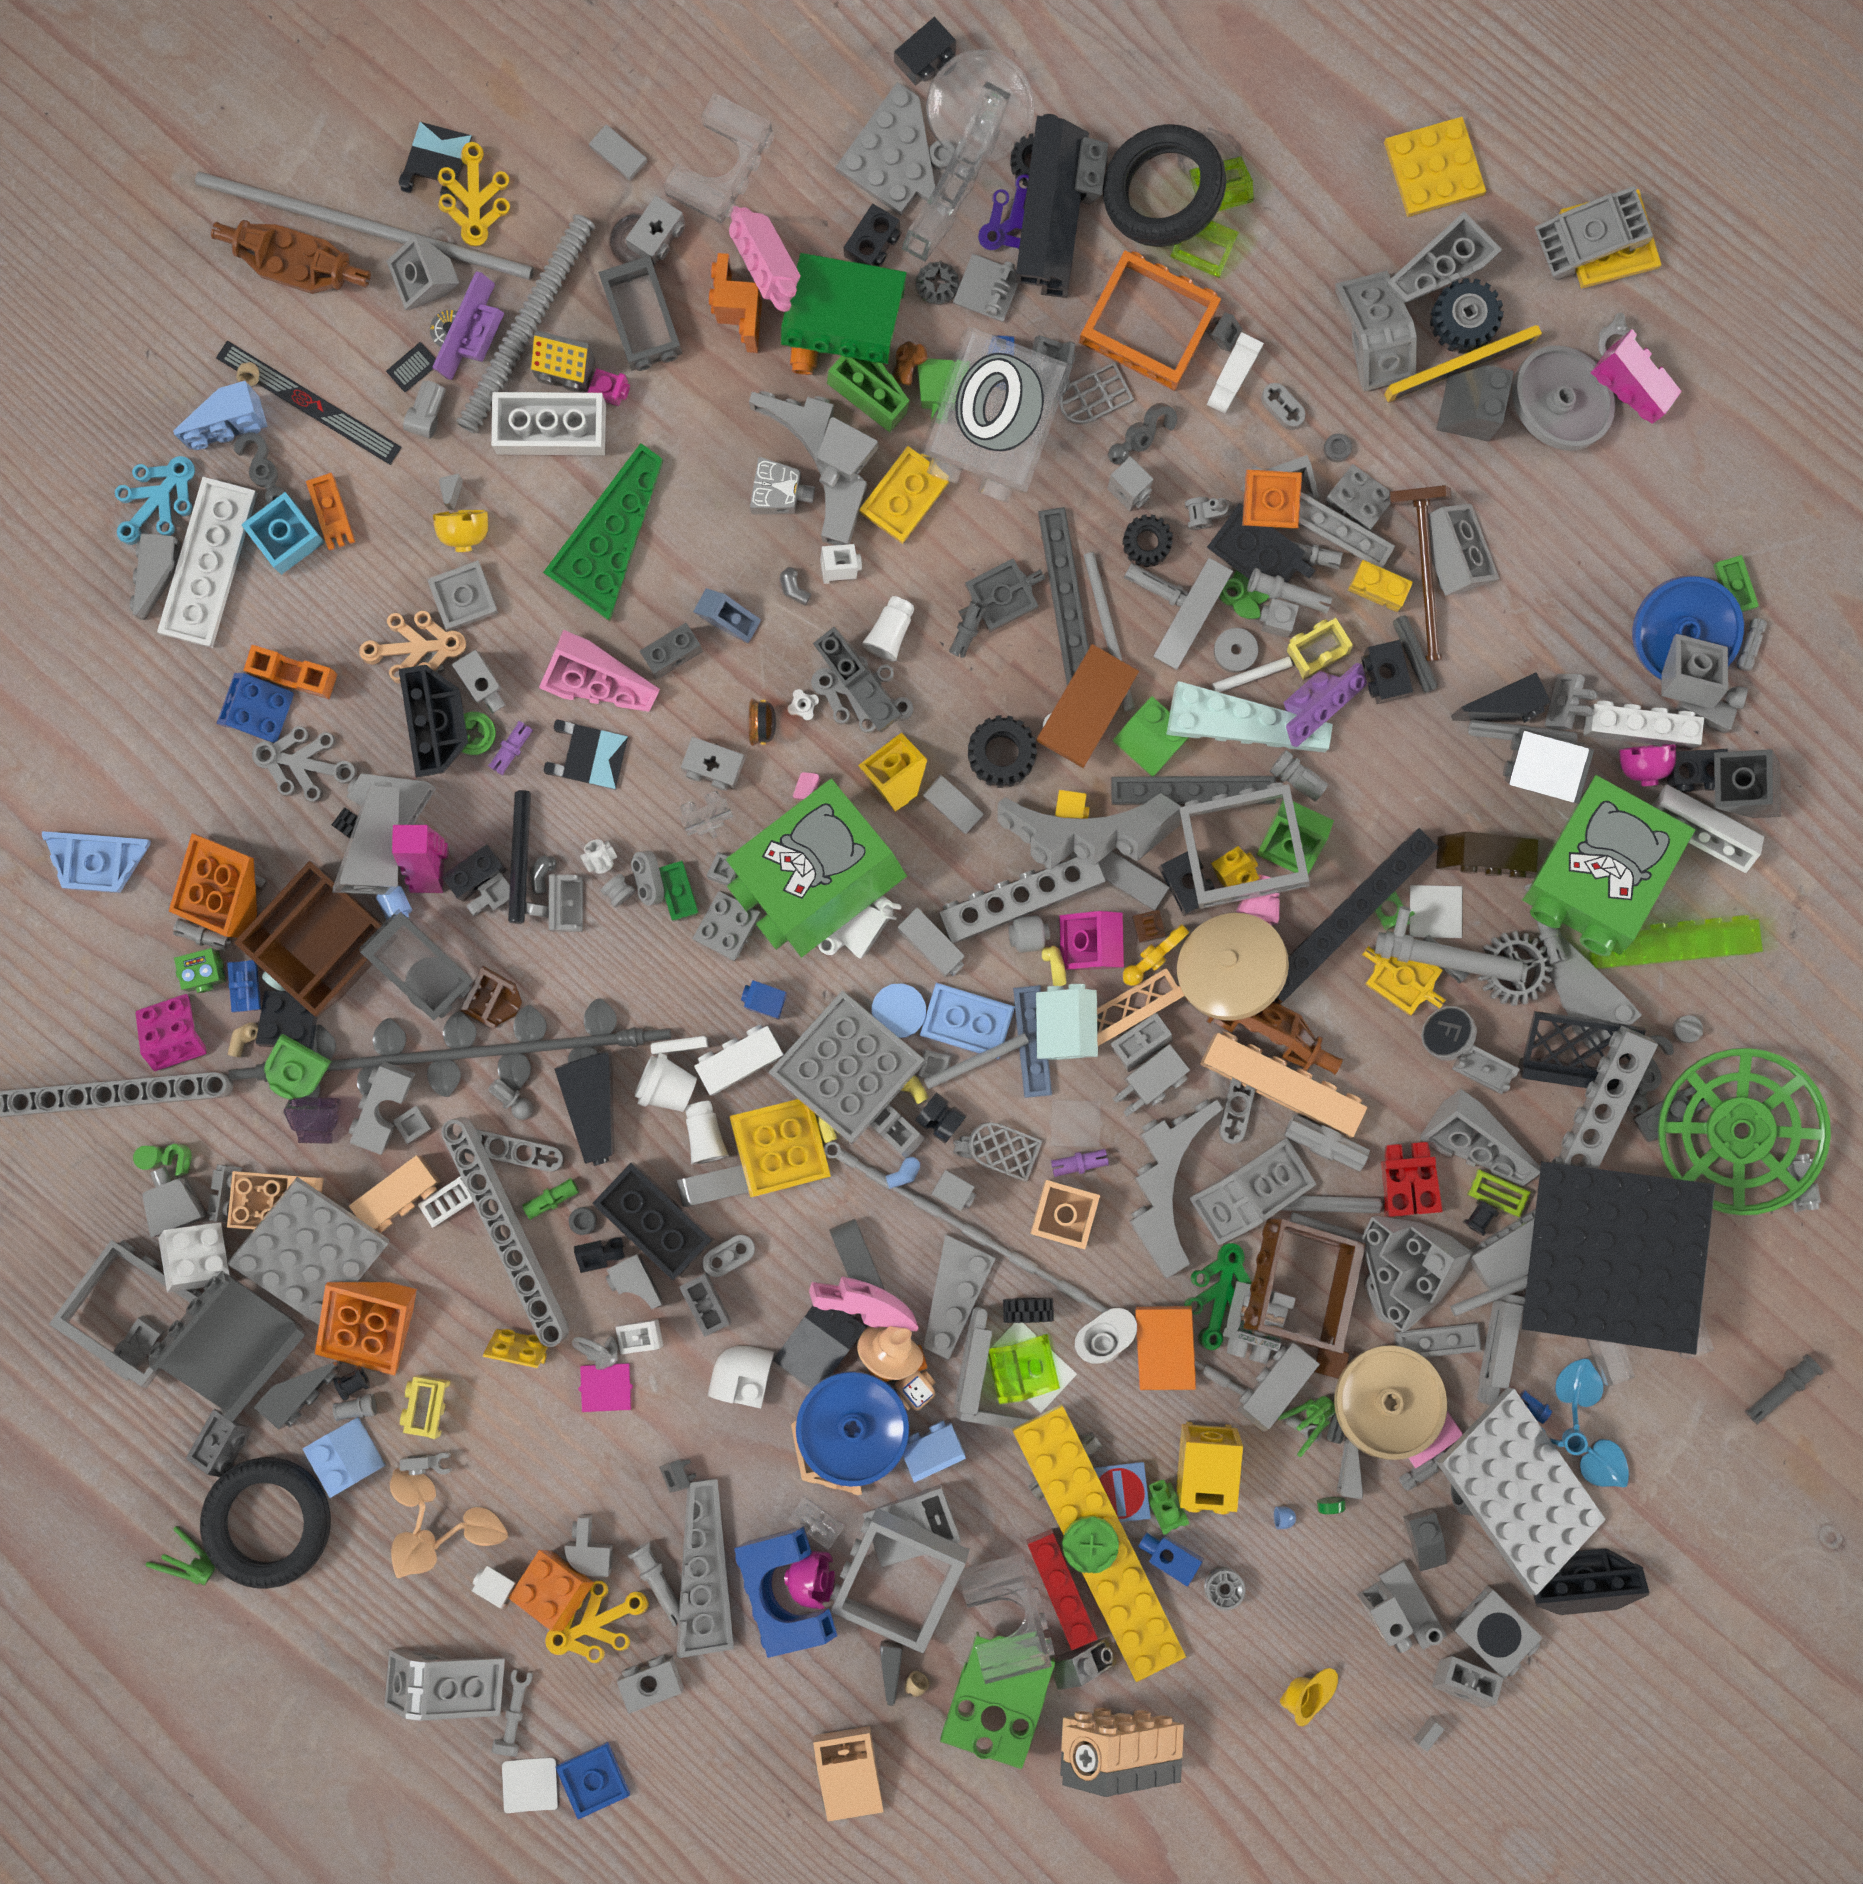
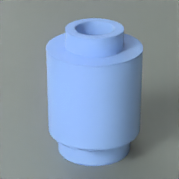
M397 886L390 895L376 896L386 921L398 909L409 918L408 914L412 912V908L401 886Z

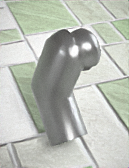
M788 567L780 574L783 593L785 596L806 606L812 594L798 587V572L796 569Z

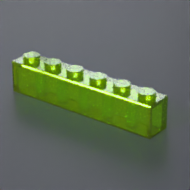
M1749 915L1733 916L1731 922H1722V918L1705 919V924L1695 925L1694 920L1677 922L1678 927L1667 928V923L1651 924L1650 930H1639L1634 941L1621 955L1612 951L1609 956H1602L1589 950L1590 963L1596 969L1756 954L1763 952L1759 919L1749 920Z

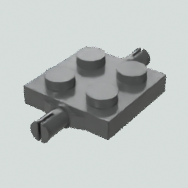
M1013 558L965 582L971 600L987 608L982 619L989 632L1038 608L1031 586L1045 580L1041 569L1026 576L1019 570ZM969 606L958 610L962 621Z

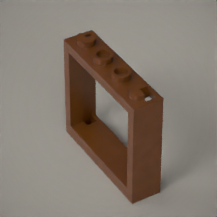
M1268 1218L1262 1231L1263 1240L1260 1252L1256 1258L1257 1267L1254 1280L1250 1286L1251 1295L1248 1307L1244 1313L1245 1322L1243 1328L1320 1350L1343 1354L1366 1244L1284 1219ZM1284 1232L1339 1248L1320 1340L1264 1324Z

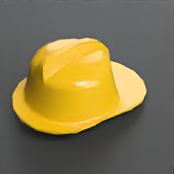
M1326 1668L1317 1673L1313 1678L1297 1677L1290 1683L1280 1698V1704L1295 1716V1722L1298 1726L1303 1727L1307 1725L1332 1698L1338 1684L1337 1672L1332 1668Z

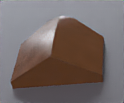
M482 966L460 1011L494 1029L517 1015L522 1005V999L515 983Z

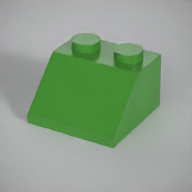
M1153 696L1148 699L1113 739V742L1151 777H1154L1190 738L1166 734L1170 712Z
M1283 799L1272 819L1257 855L1297 873L1299 871ZM1293 802L1307 873L1309 874L1329 837L1334 820Z

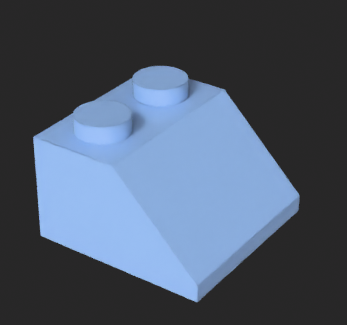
M359 1417L303 1448L329 1498L386 1466Z
M944 1420L931 1425L929 1427L930 1432L920 1436L919 1432L908 1436L903 1457L914 1483L966 1459L965 1451L951 1422L945 1424Z

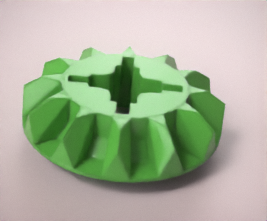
M480 712L465 713L467 731L474 730L478 725V732L484 738H475L471 742V737L468 735L469 744L462 752L467 755H479L489 751V748L495 742L496 732L492 720Z

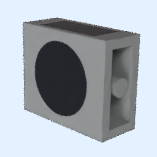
M1488 1585L1449 1625L1504 1679L1507 1676L1514 1675L1519 1670L1520 1662L1526 1655L1531 1656L1537 1651L1540 1646L1539 1641L1542 1639Z

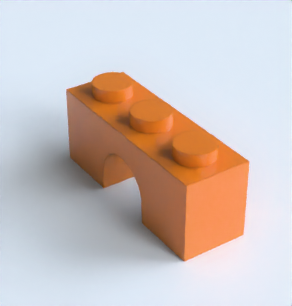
M251 645L243 671L255 678L330 700L338 675L329 667L305 660L304 662L285 657L278 652Z

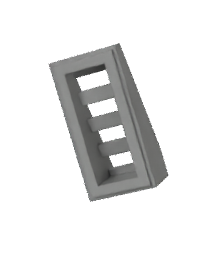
M1345 1438L1337 1492L1341 1496L1363 1499L1359 1451L1348 1438Z

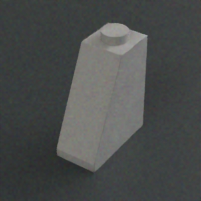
M360 774L358 778L355 777L350 782L347 788L349 793L346 797L362 806L366 792L371 785L375 786V782H390L392 787H399V825H414L435 792L436 787L427 781Z
M918 908L898 926V932L944 977L949 973L955 976L964 966L961 961L965 956Z

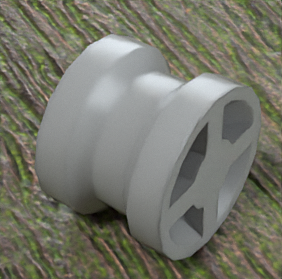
M618 874L607 882L600 891L603 895L609 896L611 904L616 908L628 900L636 890L625 883V877L622 874Z

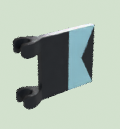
M420 122L405 169L398 181L401 191L406 193L412 192L415 175L438 181L439 171L445 167L451 168L454 171L455 179L458 181L464 165L461 160V151L466 143L471 142L472 136ZM442 174V178L444 180H451V176L449 174ZM447 186L441 187L440 196L450 194L455 198V195ZM449 200L442 201L444 203L451 204Z
M557 719L554 723V731L572 735L565 766L546 762L544 773L550 776L562 777L616 790L628 736Z

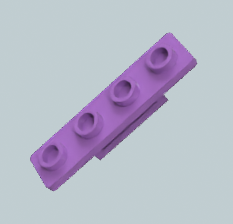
M478 271L474 274L433 365L435 371L449 380L453 379L462 357L483 362L504 316V313L498 308L486 305L495 284Z
M1355 663L1341 677L1319 671L1284 701L1286 711L1297 715L1286 725L1292 746L1298 747L1367 685L1362 664Z

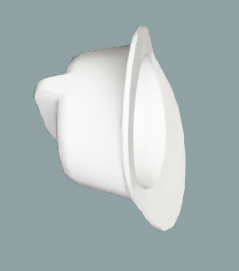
M1113 1308L1102 1313L1078 1332L1075 1338L1077 1354L1084 1361L1091 1364L1113 1361L1121 1351L1134 1341L1137 1333L1135 1317L1128 1310L1122 1308Z

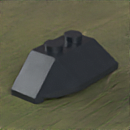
M427 665L399 669L415 776L418 778L444 773L469 744L461 691Z
M1607 1548L1576 1551L1537 1595L1533 1596L1537 1607L1558 1615L1617 1610L1649 1596L1650 1592L1642 1566L1632 1563L1625 1557Z

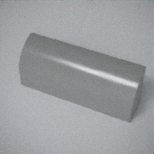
M1536 1209L1469 1249L1473 1252L1469 1261L1489 1290L1528 1274Z

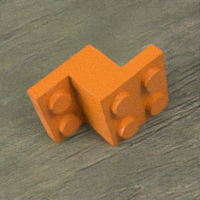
M718 253L717 262H712L711 278L713 279L714 289L710 288L709 291L711 314H715L718 324L739 325L741 343H745L747 352L758 353L762 311L761 292L756 283L732 281L733 271L729 254Z

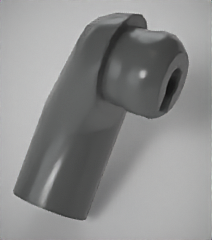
M540 856L531 868L530 878L533 895L547 892L544 876L548 870L552 871L556 868L557 863L553 856Z

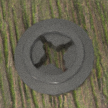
M941 260L939 262H929L926 266L920 268L916 277L917 291L929 303H946L958 291V273L955 272L951 265H947ZM938 273H940L941 281L945 282V284H940L937 292H935L934 283L930 282V280H935Z

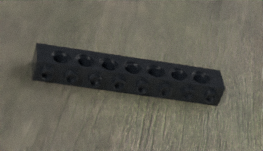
M1420 828L1413 831L1288 956L1289 969L1283 989L1275 999L1278 1004L1283 1003L1439 848Z

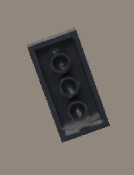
M631 1162L592 1203L673 1281L714 1240L696 1220L635 1162Z

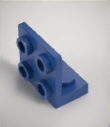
M234 673L216 724L226 728H234L275 743L278 741L294 693L245 673Z

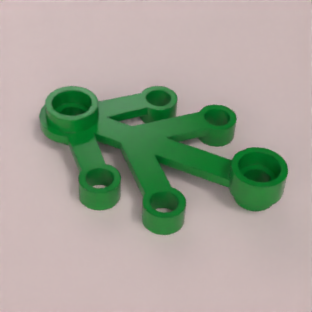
M1234 1243L1224 1244L1219 1249L1215 1261L1201 1270H1195L1191 1274L1193 1285L1205 1287L1208 1285L1210 1277L1221 1271L1218 1282L1197 1296L1189 1297L1184 1303V1306H1190L1193 1301H1196L1197 1308L1193 1310V1315H1197L1202 1312L1203 1305L1215 1298L1209 1326L1203 1328L1198 1335L1199 1344L1208 1350L1218 1349L1223 1342L1220 1328L1226 1302L1228 1301L1231 1307L1235 1290L1231 1285L1233 1273L1239 1282L1250 1285L1252 1283L1242 1266L1245 1258L1244 1251L1239 1245ZM1233 1252L1235 1260L1230 1262L1228 1257ZM1202 1273L1204 1279L1201 1283H1198L1197 1276ZM1215 1334L1216 1341L1211 1344L1209 1338Z

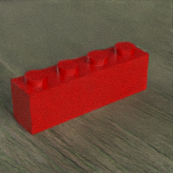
M1049 1529L1026 1539L1071 1650L1097 1640L1095 1630L1053 1530Z

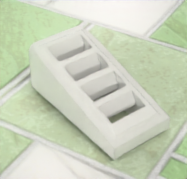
M460 1176L420 1202L418 1206L433 1228L471 1204L473 1200ZM453 1189L461 1203H457L450 1190ZM442 1195L445 1198L448 1205L450 1206V1210L447 1209L444 1202L440 1198ZM434 1201V1203L436 1204V1206L442 1214L441 1216L437 1215L434 1208L430 1204L431 1202Z

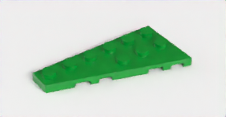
M642 443L638 445L543 572L544 575L609 622L663 464V459Z

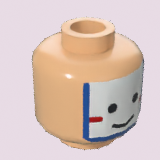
M917 1370L911 1376L899 1379L895 1383V1389L907 1410L912 1408L918 1411L935 1397L936 1393L932 1386L936 1382L926 1370L922 1373Z

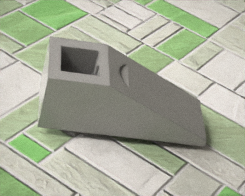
M141 534L140 542L136 544L138 567L133 572V583L136 586L135 595H132L130 599V609L133 615L140 620L147 618L174 576L181 550V542L174 536Z

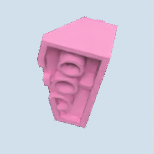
M563 630L539 686L540 689L564 699L574 700V697L590 699V703L599 704V701L611 702L617 707L647 712L650 711L660 690L589 640L566 630Z

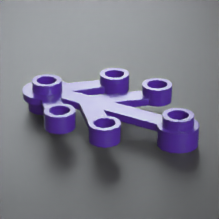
M1024 174L1016 178V191L1010 218L1001 224L1003 206L1009 202V193L1004 189H999L993 193V207L989 223L984 224L978 232V240L983 248L996 250L1005 245L1019 249L1020 238L1007 235L1006 233L1014 228L1022 229L1023 206L1027 187L1025 189L1021 188L1019 180L1025 178L1028 181V175ZM998 193L1005 195L1003 203H999L996 200ZM990 231H994L997 236L993 242L989 241L987 237Z

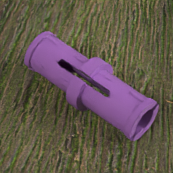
M521 721L517 722L518 724L507 740L501 742V749L488 765L502 776L513 758L520 755V748L533 732L530 727H525Z
M1105 1148L1085 1154L1076 1152L1075 1156L1051 1160L1052 1168L1064 1166L1063 1168L1053 1169L1054 1177L1074 1172L1083 1174L1088 1169L1109 1166L1108 1158L1096 1160V1158L1106 1157Z

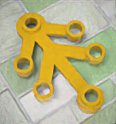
M469 142L463 146L461 151V160L467 165L468 192L455 179V173L451 168H442L438 174L439 183L447 186L468 208V218L455 206V198L450 194L442 195L438 206L442 212L448 213L461 227L463 241L470 246L477 247L484 244L487 240V228L499 217L507 215L510 209V204L505 198H498L495 200L492 210L480 219V208L499 190L506 189L509 177L505 172H496L492 182L479 193V164L482 161L484 152L479 144ZM475 149L478 155L472 156L468 150ZM442 174H449L451 176V180H444L442 178ZM496 178H503L505 180V184H498ZM449 200L452 206L445 207L442 201ZM503 204L506 210L500 211L496 205ZM476 228L479 231V235H472L470 229Z
M595 1581L590 1589L591 1597L581 1624L571 1628L574 1614L563 1631L549 1630L545 1638L547 1649L555 1655H563L568 1651H572L585 1656L591 1663H599L604 1659L605 1655L604 1650L600 1646L594 1645L589 1647L575 1640L583 1635H588L611 1644L615 1650H626L630 1645V1639L626 1634H615L600 1627L629 1613L632 1615L644 1614L649 1607L647 1596L640 1592H632L626 1597L624 1603L597 1615L602 1599L608 1594V1585L603 1581ZM598 1584H601L604 1588L603 1593L600 1595L595 1593V1587ZM634 1598H638L640 1601V1605L636 1609H633L631 1606V1601ZM582 1601V1603L580 1604V1606L578 1607L577 1610H579V1609L582 1607L583 1601ZM558 1635L563 1637V1643L560 1646L555 1644V1637ZM622 1636L625 1639V1645L620 1648L617 1646L616 1641ZM594 1649H598L600 1653L599 1658L596 1660L591 1658V1652Z

